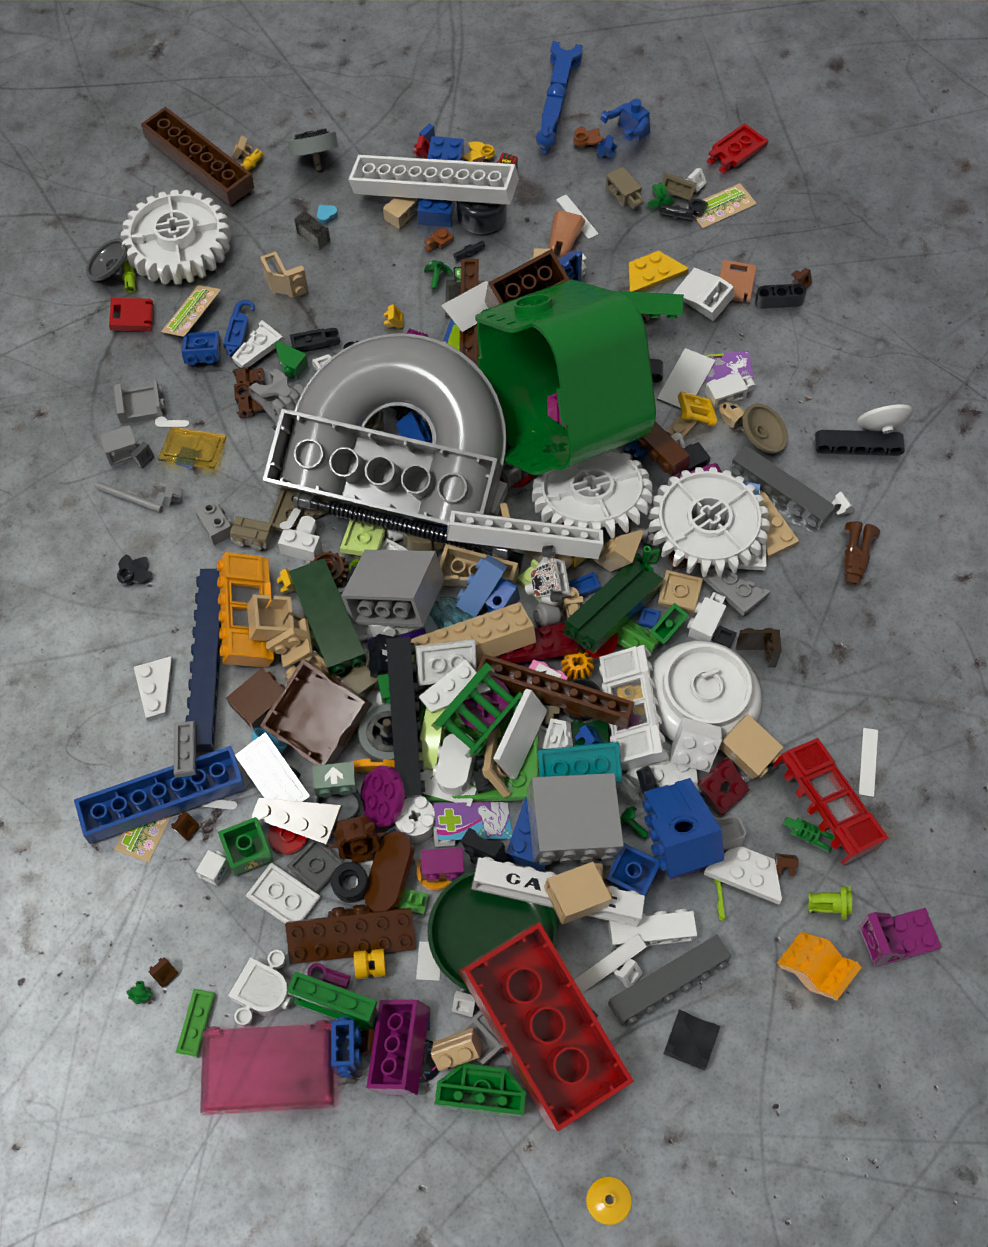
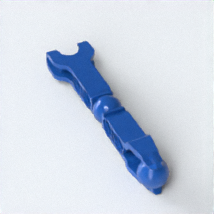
M552 42L550 62L554 65L550 86L547 90L541 130L536 135V142L542 153H547L556 142L563 101L567 96L566 90L572 69L577 68L581 64L583 45L575 44L573 49L564 50L560 47V42Z

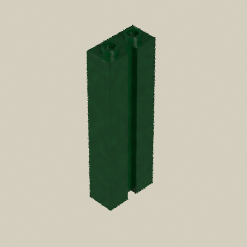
M323 558L288 571L328 673L330 675H339L345 671L346 667H360L366 662L365 653L325 559Z
M633 559L631 564L626 565L566 620L563 633L583 648L595 654L660 592L664 579L653 571L648 573L645 571V566Z

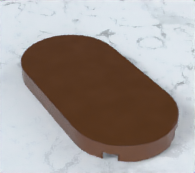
M394 831L385 835L379 842V851L375 853L368 877L369 886L364 895L367 907L373 912L396 908L402 898L414 856V845L411 843V838L402 832Z

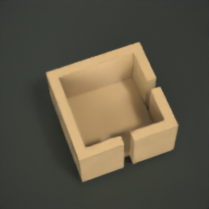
M252 595L247 605L250 640L269 641L294 627L293 616H291V597L274 596L268 608H266L270 601V595Z

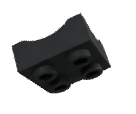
M468 828L460 841L465 848L464 851L470 856V861L477 865L479 857H489L501 863L514 862L512 858L506 856L504 843L498 840L490 841L483 839L471 828Z
M679 1009L663 1054L705 1071L721 1026L701 1020Z

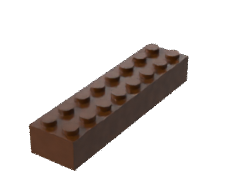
M166 106L141 123L144 136L149 142L231 206L255 188L252 174Z

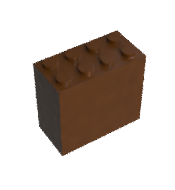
M550 249L490 281L487 285L484 302L490 308L570 279L554 251Z

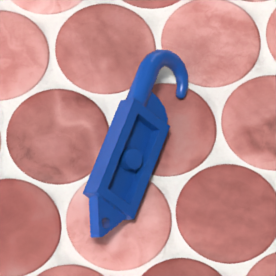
M249 300L239 301L235 305L223 343L229 357L233 356L244 342L249 321L248 317L240 312L241 308L245 305H249L252 311L255 310L254 304Z

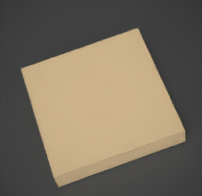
M666 570L658 605L670 608L676 603L685 612L695 614L703 578Z

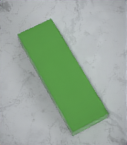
M198 989L193 990L176 1054L198 1058L215 999V993Z

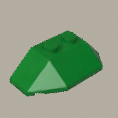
M463 1063L437 1081L434 1105L458 1112L498 1117L524 1116L526 1091L507 1068Z

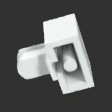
M301 517L296 530L283 529L278 542L282 555L310 562L315 559V555L318 556L320 554L322 545L320 536L314 535L317 527L313 517Z

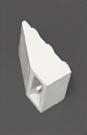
M694 268L673 293L684 294L683 302L713 322L735 296L734 286L718 276Z

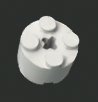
M422 796L404 799L401 814L395 821L398 831L408 835L411 838V843H422L428 840L434 832L433 826L436 825L432 804Z

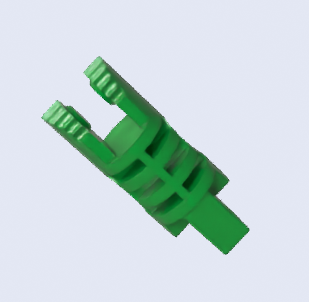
M786 817L782 826L791 830L790 834L829 853L831 848L827 844L818 841V838L821 835L833 841L835 835L827 831L821 832L818 827L800 818L793 820Z

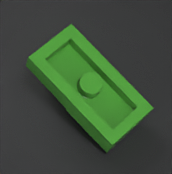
M404 888L400 903L395 909L412 908V913L424 916L430 895Z

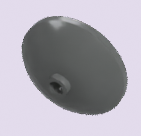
M112 239L94 252L86 266V275L91 280L101 281L107 279L121 269L128 251L125 244L122 245V239Z

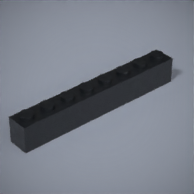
M410 637L386 638L395 770L400 774L403 781L404 799L419 797L425 792V780L420 779V773L424 772L423 760H419V753L422 752V740L417 738V733H421L420 720L416 721V713H419V701H415L414 694L418 693L417 681L413 682V674H417L416 662H412L411 656L415 655V644L410 642Z

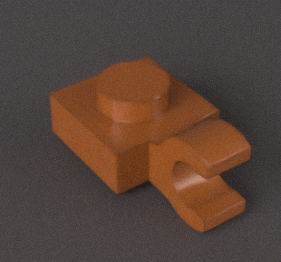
M442 227L424 241L427 244L425 249L428 252L433 251L437 246L442 249L454 241V236Z

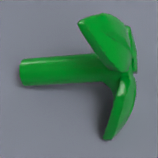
M659 182L658 185L654 184L652 186L657 199L650 200L646 207L658 209L661 203L671 206L674 203V198L671 196L664 198L668 193L667 188L663 183Z
M433 260L424 267L425 273L434 270L430 287L432 290H437L441 271L453 276L451 268L441 261Z
M645 546L643 555L641 556L639 553H636L634 560L645 566V571L650 573L653 571V568L649 564H655L658 561L660 549L651 550L650 546Z
M631 806L624 810L620 816L621 824L626 823L644 839L649 833L634 820L636 818L634 811L637 809L635 806Z

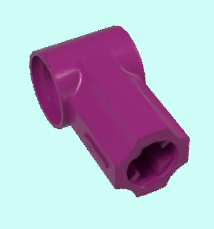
M313 963L309 966L308 976L312 977L313 972L321 971L323 976L318 980L347 990L351 976L326 968L321 963Z

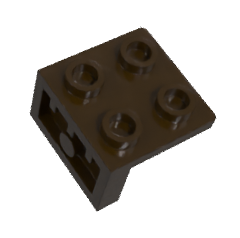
M746 628L740 630L736 650H764V660L768 661V668L776 667L782 651L780 629L765 628L763 630H754L753 628Z

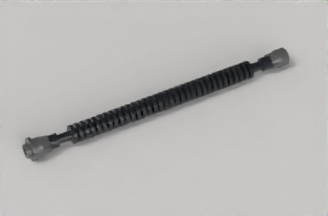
M299 491L293 497V504H295L297 509H324L328 515L400 533L403 532L404 534L432 541L435 540L436 542L464 549L467 548L468 550L472 549V551L480 548L488 553H492L493 556L508 559L511 553V548L447 540L446 528L422 522L419 523L414 520L410 521V519L386 513L383 514L382 512L343 504L330 500L328 503L322 502L321 499L305 494L302 491Z

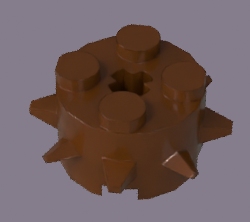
M367 815L340 820L333 833L336 843L329 848H338L339 857L342 860L346 858L354 863L364 862L371 859V854L375 851H379L380 844L378 838L385 835V833H377L375 823L369 820Z

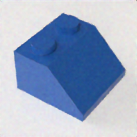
M623 843L624 847L617 855L606 877V881L612 886L617 887L618 890L636 891L646 897L660 868L658 859Z

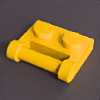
M685 392L679 393L677 397L682 409L681 418L688 421L691 419L706 423L707 426L711 427L717 424V417L711 399Z

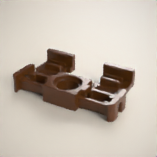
M242 367V370L234 369L232 372L236 377L237 383L234 384L235 400L239 404V412L236 413L240 419L251 417L254 415V412L264 409L250 395L249 386L256 382L266 385L265 372L263 368L253 369L250 372L247 367ZM248 390L245 395H239L240 391Z

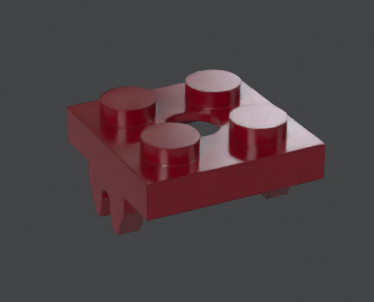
M724 758L697 783L701 789L700 795L706 798L704 799L705 803L712 806L720 816H723L750 790L728 758ZM725 781L730 784V789L727 793L721 791V784Z

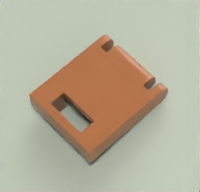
M728 260L722 261L720 278L734 286L735 296L731 301L743 302L744 295H747L746 303H750L756 265Z

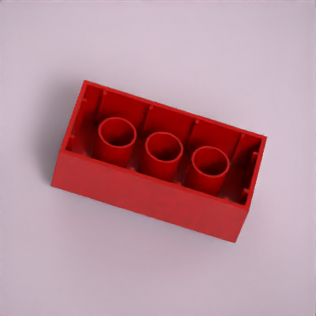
M540 922L527 927L458 970L549 1128L557 1132L634 1082Z

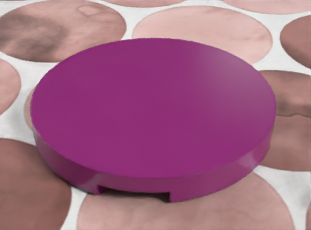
M378 766L372 772H369L361 787L360 797L361 801H363L365 812L363 815H367L369 820L375 823V827L384 828L395 823L404 805L405 792L402 778L390 766Z

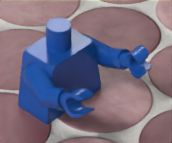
M633 99L629 103H624L608 112L604 110L600 117V120L606 124L608 119L619 116L617 125L625 130L623 133L628 135L623 138L629 141L633 140V138L640 141L650 133V113L641 106L639 99Z

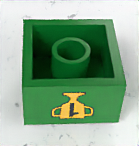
M257 816L218 832L229 865L235 876L274 861Z

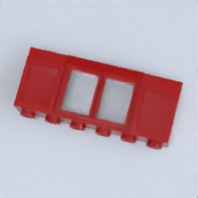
M819 738L782 753L776 762L773 763L775 767L786 764L789 770L784 774L785 780L790 781L795 778L800 785L796 790V796L801 798L807 795L812 802L807 808V812L810 815L819 812L824 819L819 825L820 831L824 832L830 828L835 835V839L831 842V847L837 849L842 846L848 855L841 861L842 865L878 849L888 839V836L872 813L866 809L859 796L842 775Z

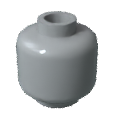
M541 602L533 611L534 620L540 626L559 624L561 617H563V609L559 605L552 606Z

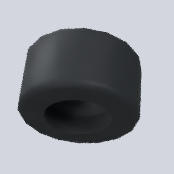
M345 862L334 869L330 884L335 895L340 900L346 903H354L361 900L366 894L369 879L361 865L354 862ZM347 876H356L358 879L357 886L353 889H345L342 881Z

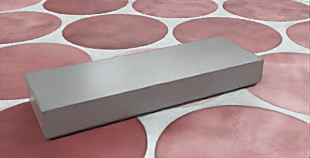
M194 721L174 723V776L178 778L196 775V724Z

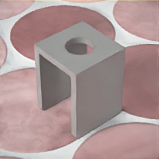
M130 425L99 434L110 466L133 459L129 451H134L137 448V443Z

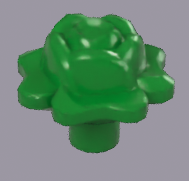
M137 981L136 987H131V990L126 992L128 999L132 1000L135 1004L145 1003L153 996L151 988L144 986V981Z

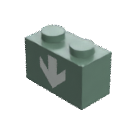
M346 762L313 766V782L316 796L326 798L332 794L350 795L352 792H357L354 763Z

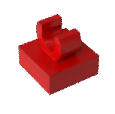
M422 135L418 137L417 143L414 144L416 150L413 151V154L416 157L422 156L424 159H427L430 142Z

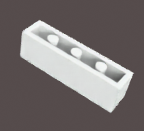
M679 909L675 913L668 914L666 911H659L649 916L642 913V919L637 927L609 921L608 924L611 950L618 949L637 934L646 946L694 942L697 938L693 911H687V909Z

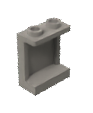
M156 378L153 379V385L124 390L121 384L113 385L116 411L121 424L163 416L162 409H165L164 399L161 398L163 388L161 384H158Z

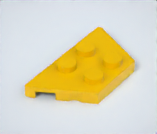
M660 251L633 260L628 265L629 292H642L688 273V267Z

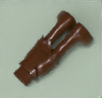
M858 521L848 522L844 528L845 533L850 536L849 545L845 546L844 582L854 586H859L860 579H863L864 573L867 570L872 540H876L880 536V529L878 527L866 524L863 529V541L860 550L857 546L863 523Z

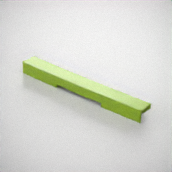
M714 879L717 887L719 920H724L725 913L721 882Z

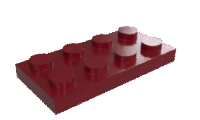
M565 623L534 627L536 643L501 654L500 659L511 663L577 654L578 647L576 641L563 633Z

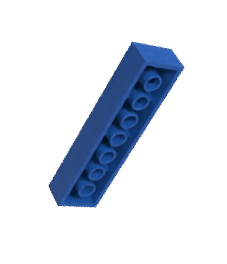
M228 746L196 757V775L175 778L173 765L74 799L83 836L91 844L246 790L232 746Z

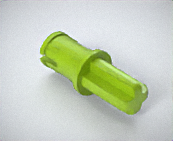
M126 260L123 264L124 274L122 278L125 281V291L133 293V291H136V274L134 273V268Z

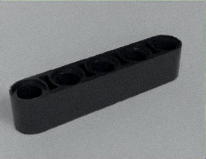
M819 430L815 433V449L820 454L899 456L905 452L904 435L901 432L883 434L882 431Z

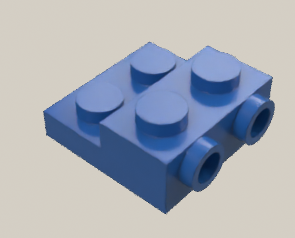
M219 331L187 333L183 338L182 345L184 364L194 365L201 362L211 364L219 361Z

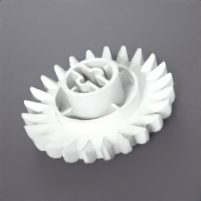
M613 449L564 470L554 469L537 475L538 478L534 479L532 502H535V513L542 510V522H546L552 517L551 523L561 525L564 522V525L599 530L605 527L612 539L615 538L616 523L619 524L625 533H628V517L639 525V511L647 515V502L652 504V483L649 480L647 470L642 469V464L638 460L631 461L630 454L619 453V449Z
M696 467L695 473L684 470L681 472L680 479L675 476L670 477L668 485H661L658 489V495L652 498L651 506L653 508L648 512V519L654 520L650 522L648 532L658 531L654 536L653 545L655 546L666 541L662 548L661 556L665 557L674 550L673 566L676 567L686 558L688 559L686 571L689 574L694 569L696 563H701L702 577H706L710 564L715 565L718 577L722 576L725 563H728L733 573H737L738 558L748 567L751 562L750 551L759 557L761 552L759 542L766 545L768 539L765 531L769 532L770 522L765 518H768L769 511L768 508L762 506L764 502L762 495H754L755 487L752 484L745 485L742 476L732 477L729 470H725L723 473L717 472L716 467H711L709 471Z

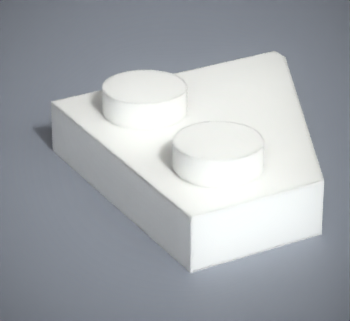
M551 718L542 749L573 746L571 723Z

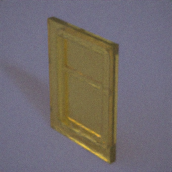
M171 427L159 454L158 461L215 469L227 437L222 434Z

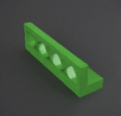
M629 620L617 632L618 644L626 649L645 645L652 655L654 648L660 643L649 630L632 620Z

